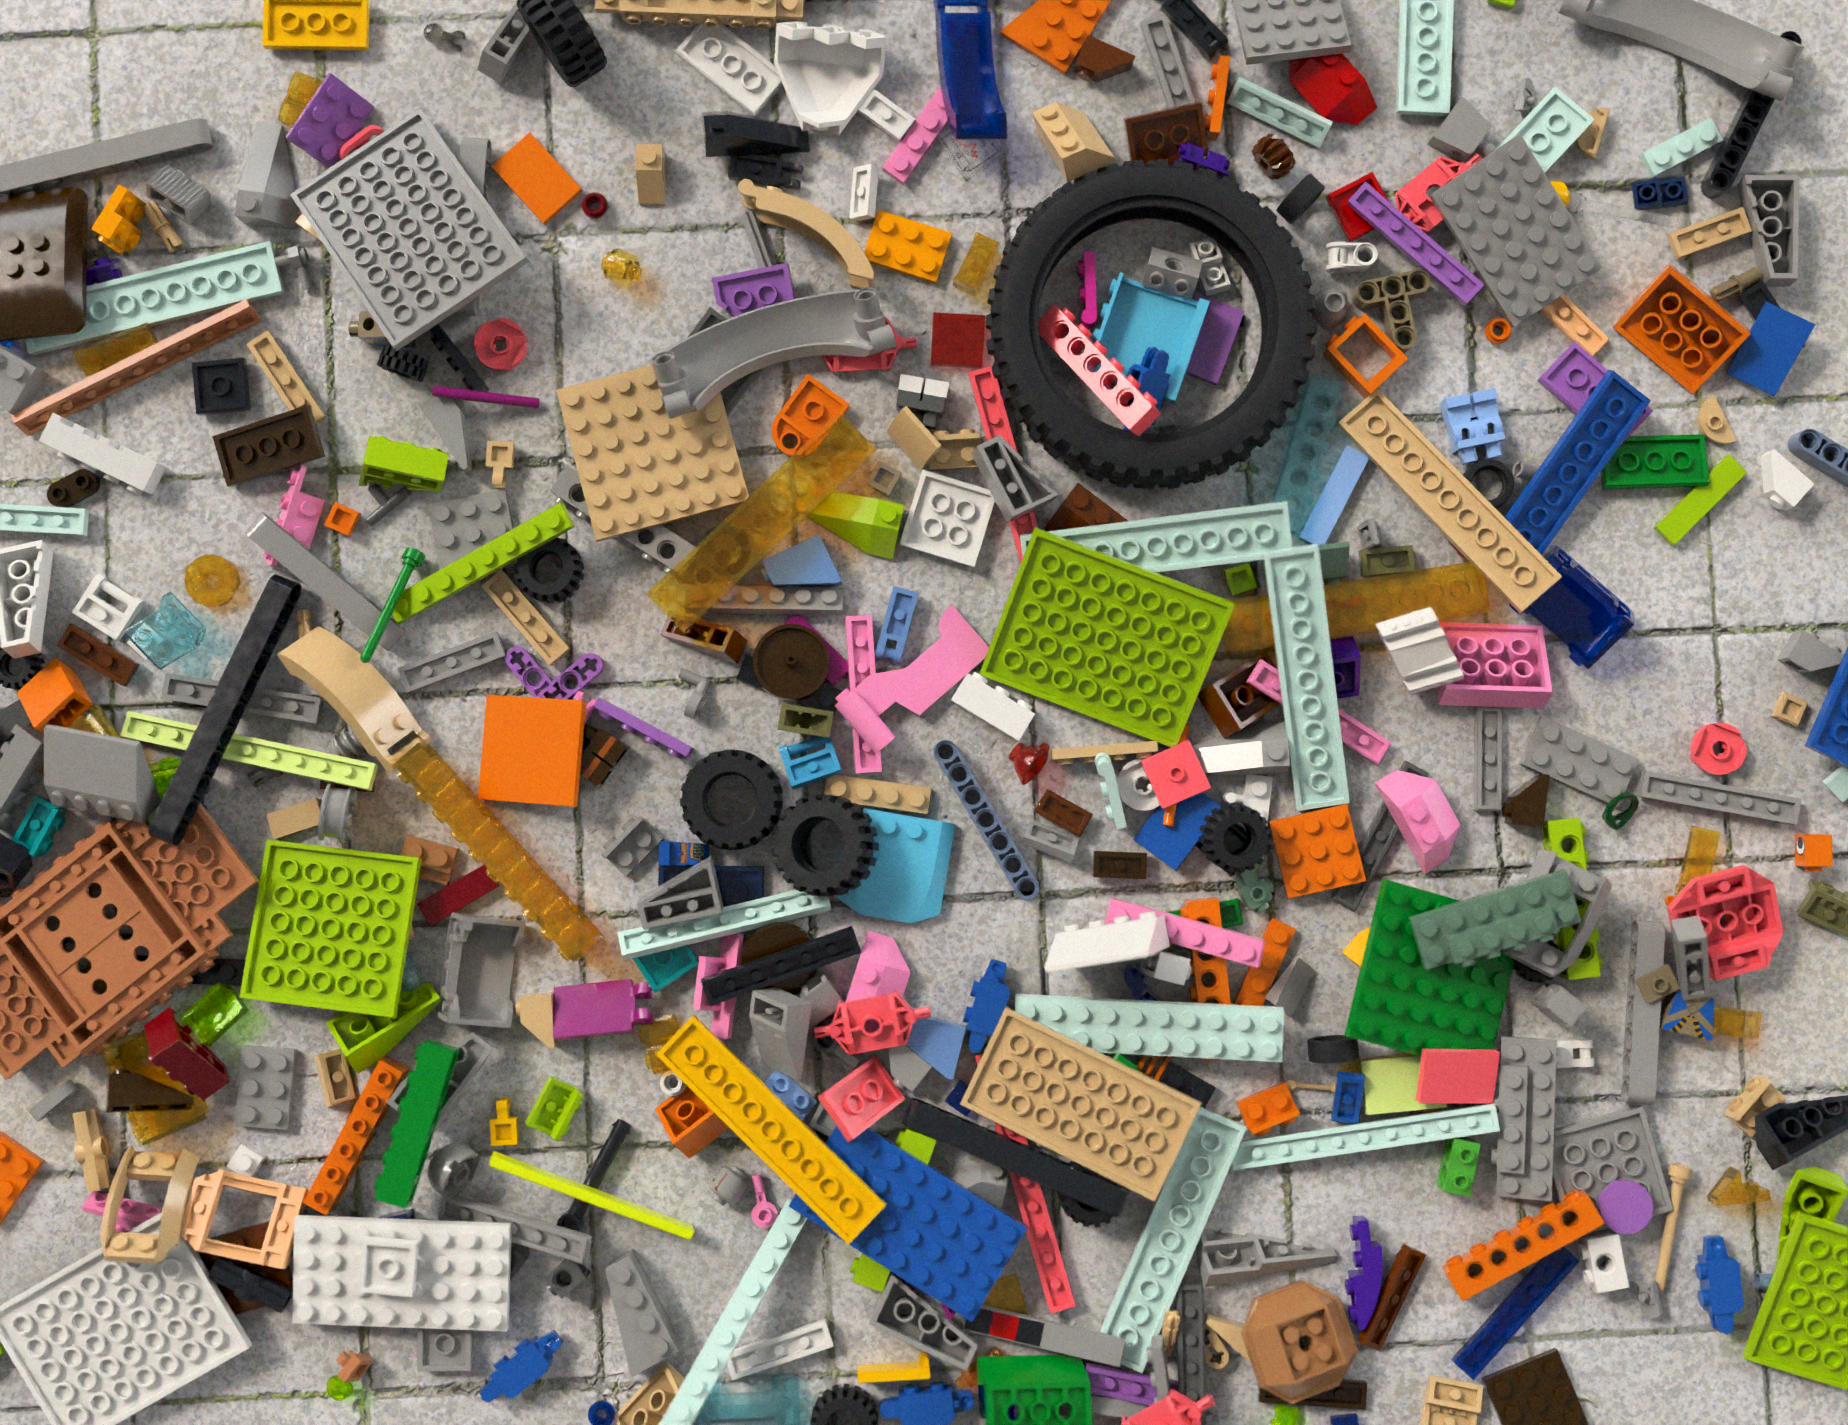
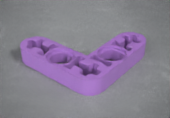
M518 646L512 647L505 655V662L535 698H547L546 694L548 692L555 694L559 691L555 687L559 683L560 688L567 695L564 697L560 693L555 699L570 700L578 691H581L597 678L604 669V662L600 656L587 653L552 681L526 649ZM515 652L517 654H524L521 659L525 665L533 664L522 675L520 671L524 670V668L518 663H512L515 659L513 656ZM588 659L592 661L597 660L598 662L595 665L597 670L585 672L584 675L588 678L584 681L582 675L575 671V669L579 667L583 671L588 666L586 662ZM533 671L539 672L542 677L540 684L537 686H531L528 682V675ZM573 674L577 676L579 683L576 688L568 689L564 681L568 675Z

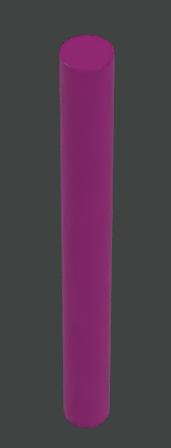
M433 386L432 389L433 397L539 408V398L439 386Z

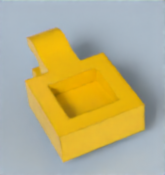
M501 1097L499 1100H496L497 1117L489 1120L491 1146L518 1145L519 1143L518 1116H510V1097Z

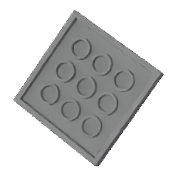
M1232 0L1246 65L1350 53L1351 41L1340 0Z
M1643 1106L1631 1107L1554 1129L1552 1183L1558 1203L1564 1200L1563 1197L1573 1190H1578V1192L1584 1190L1598 1211L1597 1203L1601 1191H1604L1612 1181L1626 1179L1635 1181L1650 1194L1653 1203L1652 1216L1673 1210ZM1572 1211L1566 1212L1562 1217L1563 1222L1569 1223L1573 1221L1575 1213ZM1603 1224L1589 1233L1607 1229L1609 1227L1606 1226V1224Z

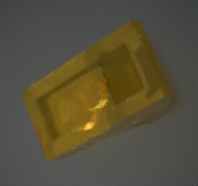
M1729 1167L1707 1195V1200L1717 1206L1771 1201L1769 1189L1760 1186L1758 1182L1742 1183L1740 1171L1733 1167Z

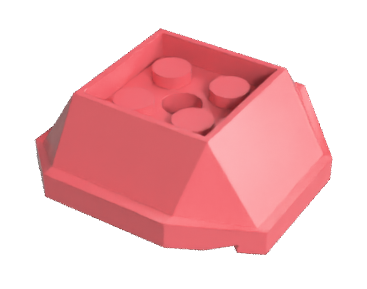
M1745 865L1692 878L1667 907L1670 926L1671 920L1699 916L1707 936L1709 977L1715 981L1767 968L1772 958L1771 955L1783 935L1774 882ZM1726 914L1725 920L1720 923L1721 917Z

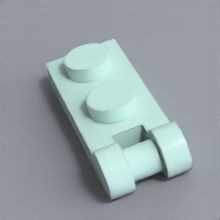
M1101 752L1096 755L1095 764L1098 773L1104 776L1105 780L1100 782L1103 798L1108 797L1110 802L1109 806H1105L1109 822L1114 821L1116 829L1126 828L1127 825L1110 756L1107 753Z

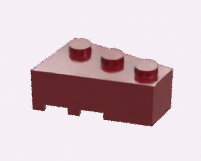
M169 1007L144 1025L150 1051L149 1059L154 1066H161L166 1070L168 1076L176 1082L178 1080L181 1082L189 1094H195L204 1101L230 1082L226 1066L204 1042L198 1044L189 1035L192 1029L187 1024L182 1027L175 1019L176 1012Z

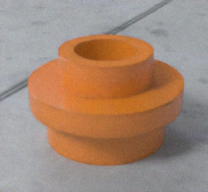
M1494 318L1486 324L1484 332L1488 341L1493 344H1502L1510 338L1512 330L1508 321L1503 318ZM1494 328L1501 330L1500 336L1494 334Z

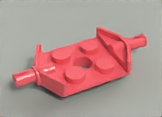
M1476 154L1467 163H1459L1440 156L1395 193L1397 209L1424 233L1430 235V231L1444 219L1432 200L1426 195L1427 191L1432 187H1442L1482 158Z
M885 317L886 325L891 326L895 337V348L867 357L845 355L821 356L832 374L844 371L882 369L890 371L899 350L917 348L916 337L901 338L895 332L888 318Z
M894 990L891 994L843 1003L842 1000H839L833 1022L827 1026L814 1027L815 1038L827 1036L835 1038L848 1055L906 1045L913 1023H916L918 1019L931 1018L930 1006L917 1009L911 1008L897 990ZM869 1019H875L879 1022L880 1027L876 1031H869L865 1027V1022Z
M1171 1389L1168 1396L1126 1419V1416H1123L1122 1425H1202V1412L1214 1406L1215 1401L1208 1394V1396L1201 1400L1193 1402L1190 1398Z

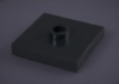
M241 357L192 362L197 415L251 410L247 359Z

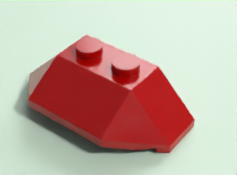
M1343 53L1289 60L1288 82L1318 115L1332 122L1358 126L1377 109L1366 79Z

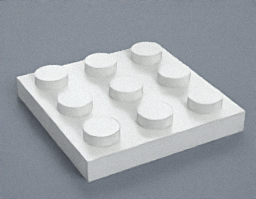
M922 469L899 545L975 568L995 503L990 490Z

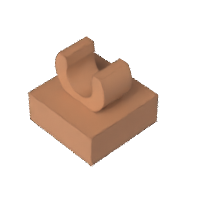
M342 1351L336 1359L343 1367L337 1376L343 1382H357L373 1363L374 1359L368 1353L355 1354L353 1351H349L347 1354L345 1351Z

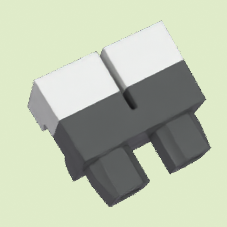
M900 374L896 403L898 413L907 406L913 414L924 415L922 424L927 429L936 430L939 419L943 418L950 383L926 378L923 400L920 401L924 378Z

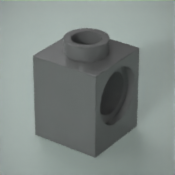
M565 1259L546 1276V1286L554 1296L558 1295L563 1299L584 1281L591 1272L584 1264ZM560 1272H568L571 1275L572 1282L564 1283L560 1279Z

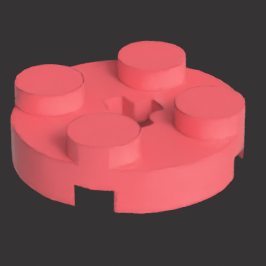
M497 318V320L491 322L487 321L480 326L475 334L474 347L479 360L491 370L510 372L526 356L528 339L522 329L512 320ZM503 338L506 339V349L496 351V340L501 342Z
M1713 723L1704 725L1692 738L1690 759L1700 770L1707 774H1728L1738 769L1744 762L1747 753L1746 743H1743V739L1740 736L1742 734L1739 730L1730 724ZM1720 742L1724 753H1718L1716 756L1713 745H1717Z

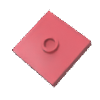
M1190 740L1140 761L1162 810L1211 789Z

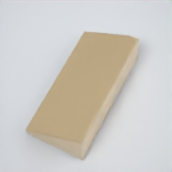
M341 1048L314 1055L326 1107L355 1100L356 1095L348 1061Z

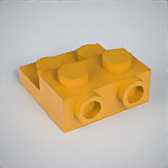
M118 184L91 229L99 234V241L121 255L124 251L130 253L140 241L142 231L134 225L143 218L146 203L131 191Z

